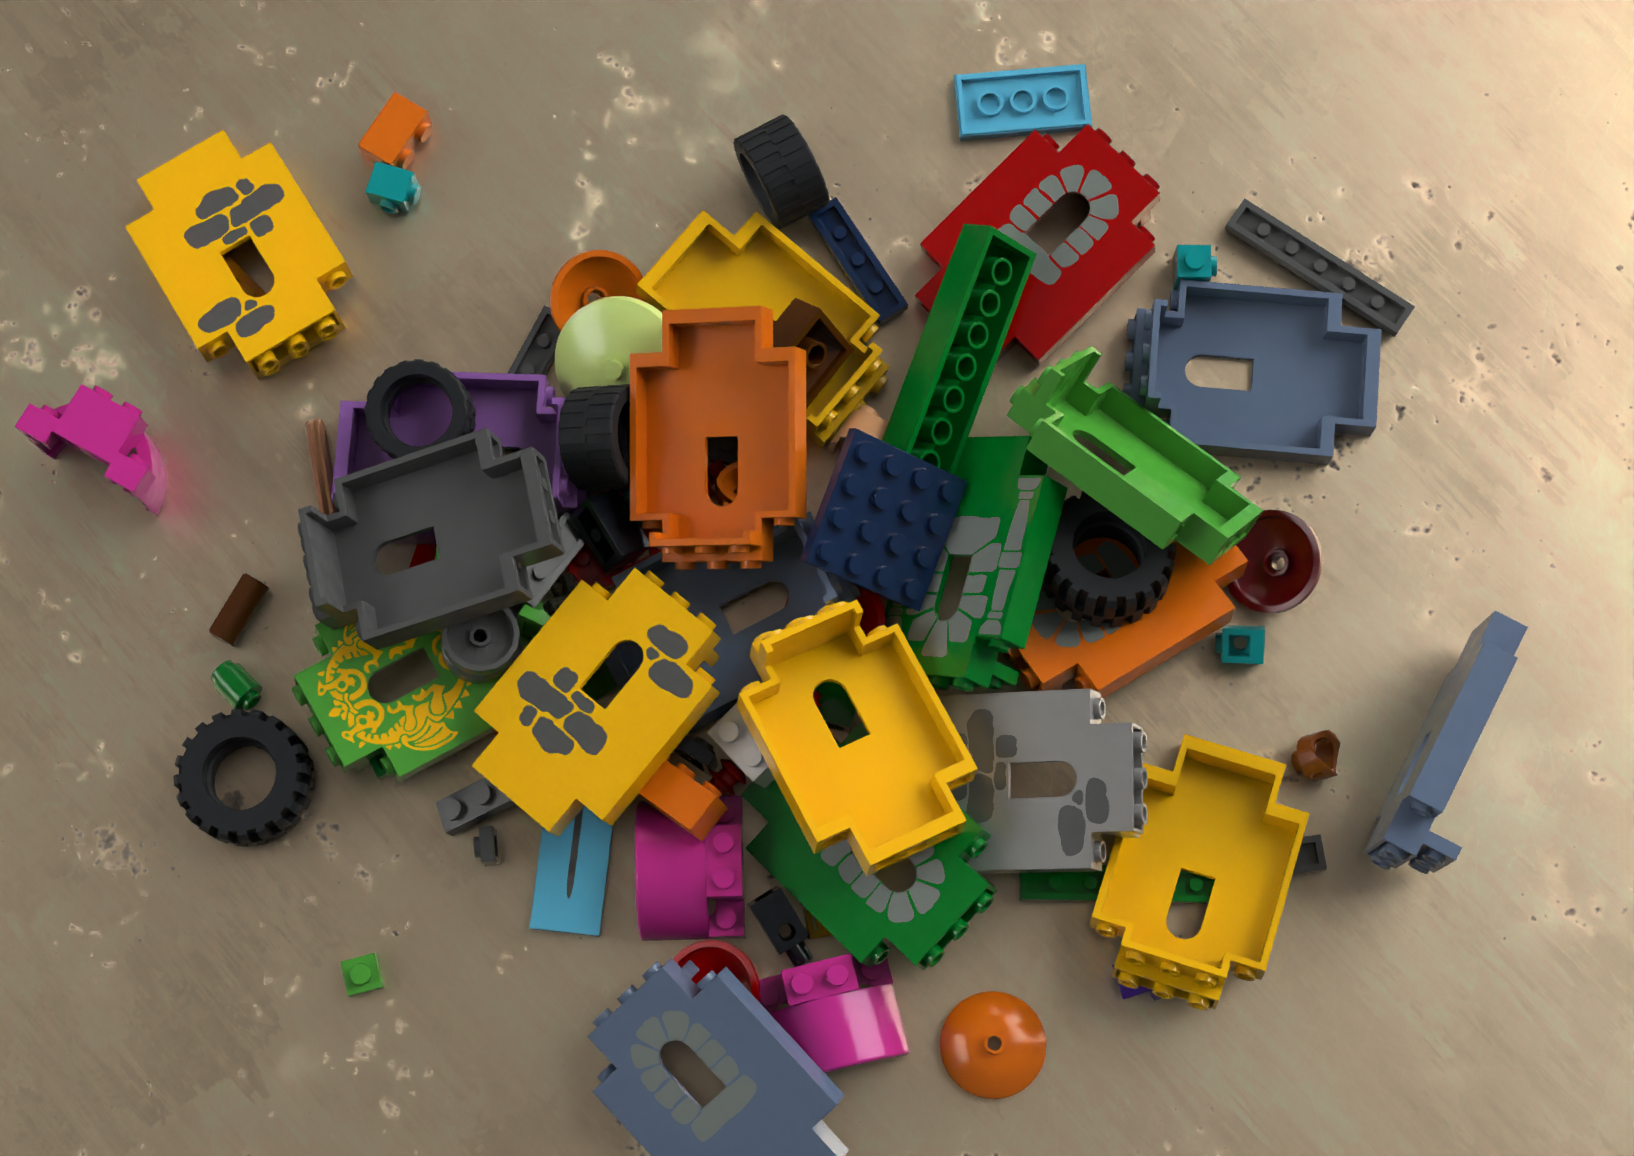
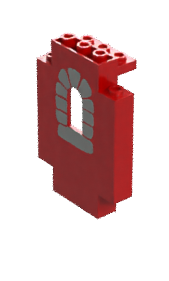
M1087 124L1060 152L1057 151L1060 148L1051 136L1047 133L1041 136L1034 130L920 243L922 251L941 270L915 294V298L930 314L963 224L989 225L1037 254L997 362L1017 343L1041 366L1155 253V244L1153 243L1155 238L1143 225L1151 218V209L1160 202V192L1158 191L1160 186L1149 174L1146 173L1142 176L1134 168L1136 163L1126 152L1122 150L1118 153L1110 145L1112 143L1110 137L1100 128L1094 130ZM1072 193L1082 195L1089 202V215L1048 256L1026 233L1062 197Z

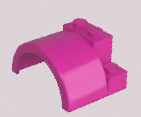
M82 384L69 404L56 409H52L44 404L40 409L29 403L15 427L43 454L55 460L66 446L71 445L109 466L103 476L112 484L124 487L123 490L137 498L146 507L145 510L158 516L167 491L166 466L159 449L145 433L149 425L142 419L141 414L143 412L125 401L122 406L111 400L113 395L99 386L95 385L93 389H90ZM135 447L137 455L132 453L130 457H127L129 452Z
M741 795L719 797L728 809L702 842L646 801L638 803L635 820V891L638 931L642 941L745 938L743 798ZM708 900L717 901L715 910L709 915Z
M851 953L781 970L779 975L759 979V1003L824 1073L873 1061L898 1058L909 1054V1047L887 957L880 964H874L872 967L860 963L854 956L851 957ZM859 985H871V987L859 989ZM789 1003V1007L777 1010L779 1005Z

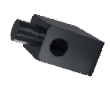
M774 886L747 903L779 955L786 952L794 967L801 966L813 958L803 941L810 935L779 886ZM787 923L792 931L788 937L782 938L778 930L781 925Z

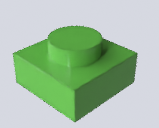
M524 604L517 620L520 636L531 641L551 616L541 609H534Z
M376 953L340 962L349 997L385 988Z

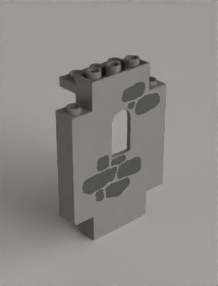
M1089 688L938 696L978 768L973 781L951 791L957 804L991 835L986 841L988 845L983 853L975 859L970 858L968 861L980 874L1102 871V862L1106 860V845L1102 841V835L1139 838V834H1143V826L1148 821L1147 806L1143 803V789L1147 788L1148 783L1147 771L1143 767V753L1147 751V736L1144 731L1142 732L1141 726L1132 722L1101 724V719H1104L1106 714L1105 701L1101 698V693ZM1067 762L1076 772V785L1065 796L1011 798V764Z

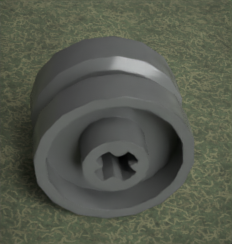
M505 608L442 629L440 648L443 661L451 673L465 682L476 684L493 682L502 677L516 659L520 635L516 617L509 608ZM475 638H480L481 642L475 641Z

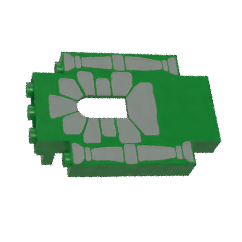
M1031 436L968 437L954 473L955 476L968 483L920 611H913L893 601L888 600L885 626L888 628L898 623L934 688L948 690L949 686H952L962 691L973 692L975 687L999 690L1001 685L1016 686L1020 672L996 662L998 652L1009 653L1010 648L1025 649L1068 490L1064 485L1047 477L1046 473L1049 465L1026 449L1032 439ZM953 557H972L958 609L951 618L942 621L939 617V607Z

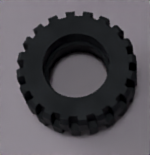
M1082 491L1079 499L1072 495L1064 501L1043 582H1045L1043 590L1048 598H1056L1055 606L1061 612L1069 610L1072 612L1071 619L1081 622L1083 618L1091 621L1090 626L1100 628L1102 623H1110L1111 628L1121 627L1123 620L1126 619L1132 624L1141 620L1143 612L1144 614H1150L1156 608L1158 601L1163 599L1175 565L1176 544L1172 542L1162 550ZM1110 538L1127 546L1135 555L1139 567L1123 577L1107 578L1098 576L1082 566L1074 553V549L1089 539Z
M242 708L232 709L230 715L220 712L212 716L213 722L210 724L200 723L195 728L198 734L193 739L187 736L182 744L186 751L183 756L177 755L175 766L179 768V774L173 776L174 786L179 789V794L176 797L179 805L186 810L185 815L197 825L200 830L226 844L233 843L236 846L248 847L251 843L259 846L267 844L269 838L275 837L279 839L287 834L285 829L291 824L296 826L302 819L298 816L302 809L308 810L312 801L308 798L309 791L315 789V779L312 778L311 774L315 768L313 760L308 756L307 752L309 750L305 743L280 719L273 715L268 716L263 711L252 709L251 712H246ZM248 746L258 747L266 751L275 763L276 777L274 785L267 797L256 806L245 810L232 809L223 804L216 795L215 776L221 762L233 751Z

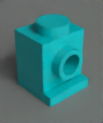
M1223 626L1222 633H1216L1215 653H1221V662L1264 664L1265 626ZM1237 637L1245 638L1247 641L1246 647L1242 649L1235 647L1234 639Z

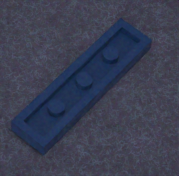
M837 197L830 200L827 206L808 215V219L862 300L880 314L877 321L879 325L884 324L908 309V303Z

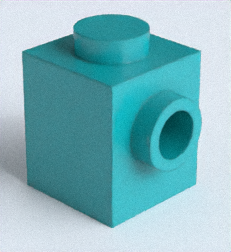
M376 161L365 192L370 203L379 205L378 207L381 210L391 214H397L398 211L408 214L411 204L415 205L419 199L421 186L418 185L419 183L414 172Z
M1211 245L1176 246L1173 255V290H1177L1180 279L1210 282L1211 277H1216L1217 257L1211 256Z

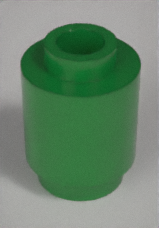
M227 660L212 673L211 680L214 682V688L234 709L242 708L247 711L255 707L261 700L262 686L239 663L234 664L232 660Z

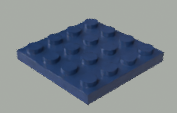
M849 428L800 561L910 610L920 611L968 482L859 429Z

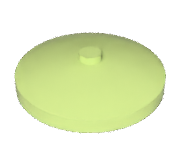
M610 296L597 299L574 313L562 328L555 349L556 376L565 398L573 389L578 387L630 384V354L662 352V312L639 299L626 296Z

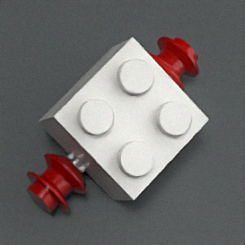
M815 689L813 692L814 702L816 706L822 707V704L818 701L822 695ZM736 703L707 732L733 760L721 759L720 762L723 768L719 772L709 771L713 777L709 782L723 796L727 792L734 796L733 786L737 782L745 785V774L754 783L763 788H766L774 780Z

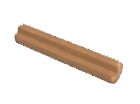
M321 419L307 421L305 428L319 511L327 516L339 511L331 499L333 471L325 424Z

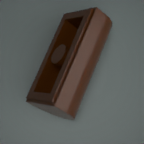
M247 573L243 574L210 627V634L223 643L234 647L268 592L269 587Z

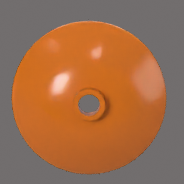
M589 250L569 259L556 274L550 290V311L559 332H561L566 322L574 313L589 304L588 297L592 293L597 296V299L610 296H626L648 303L636 293L637 284L643 278L639 269L623 255L608 250Z
M987 991L964 999L951 1011L941 1031L940 1053L947 1073L960 1088L977 1097L1001 1099L1021 1092L1037 1077L1045 1060L1046 1036L1040 1019L1027 1003L1008 993ZM997 1037L1001 1041L1000 1049L991 1050L988 1047L989 1038Z

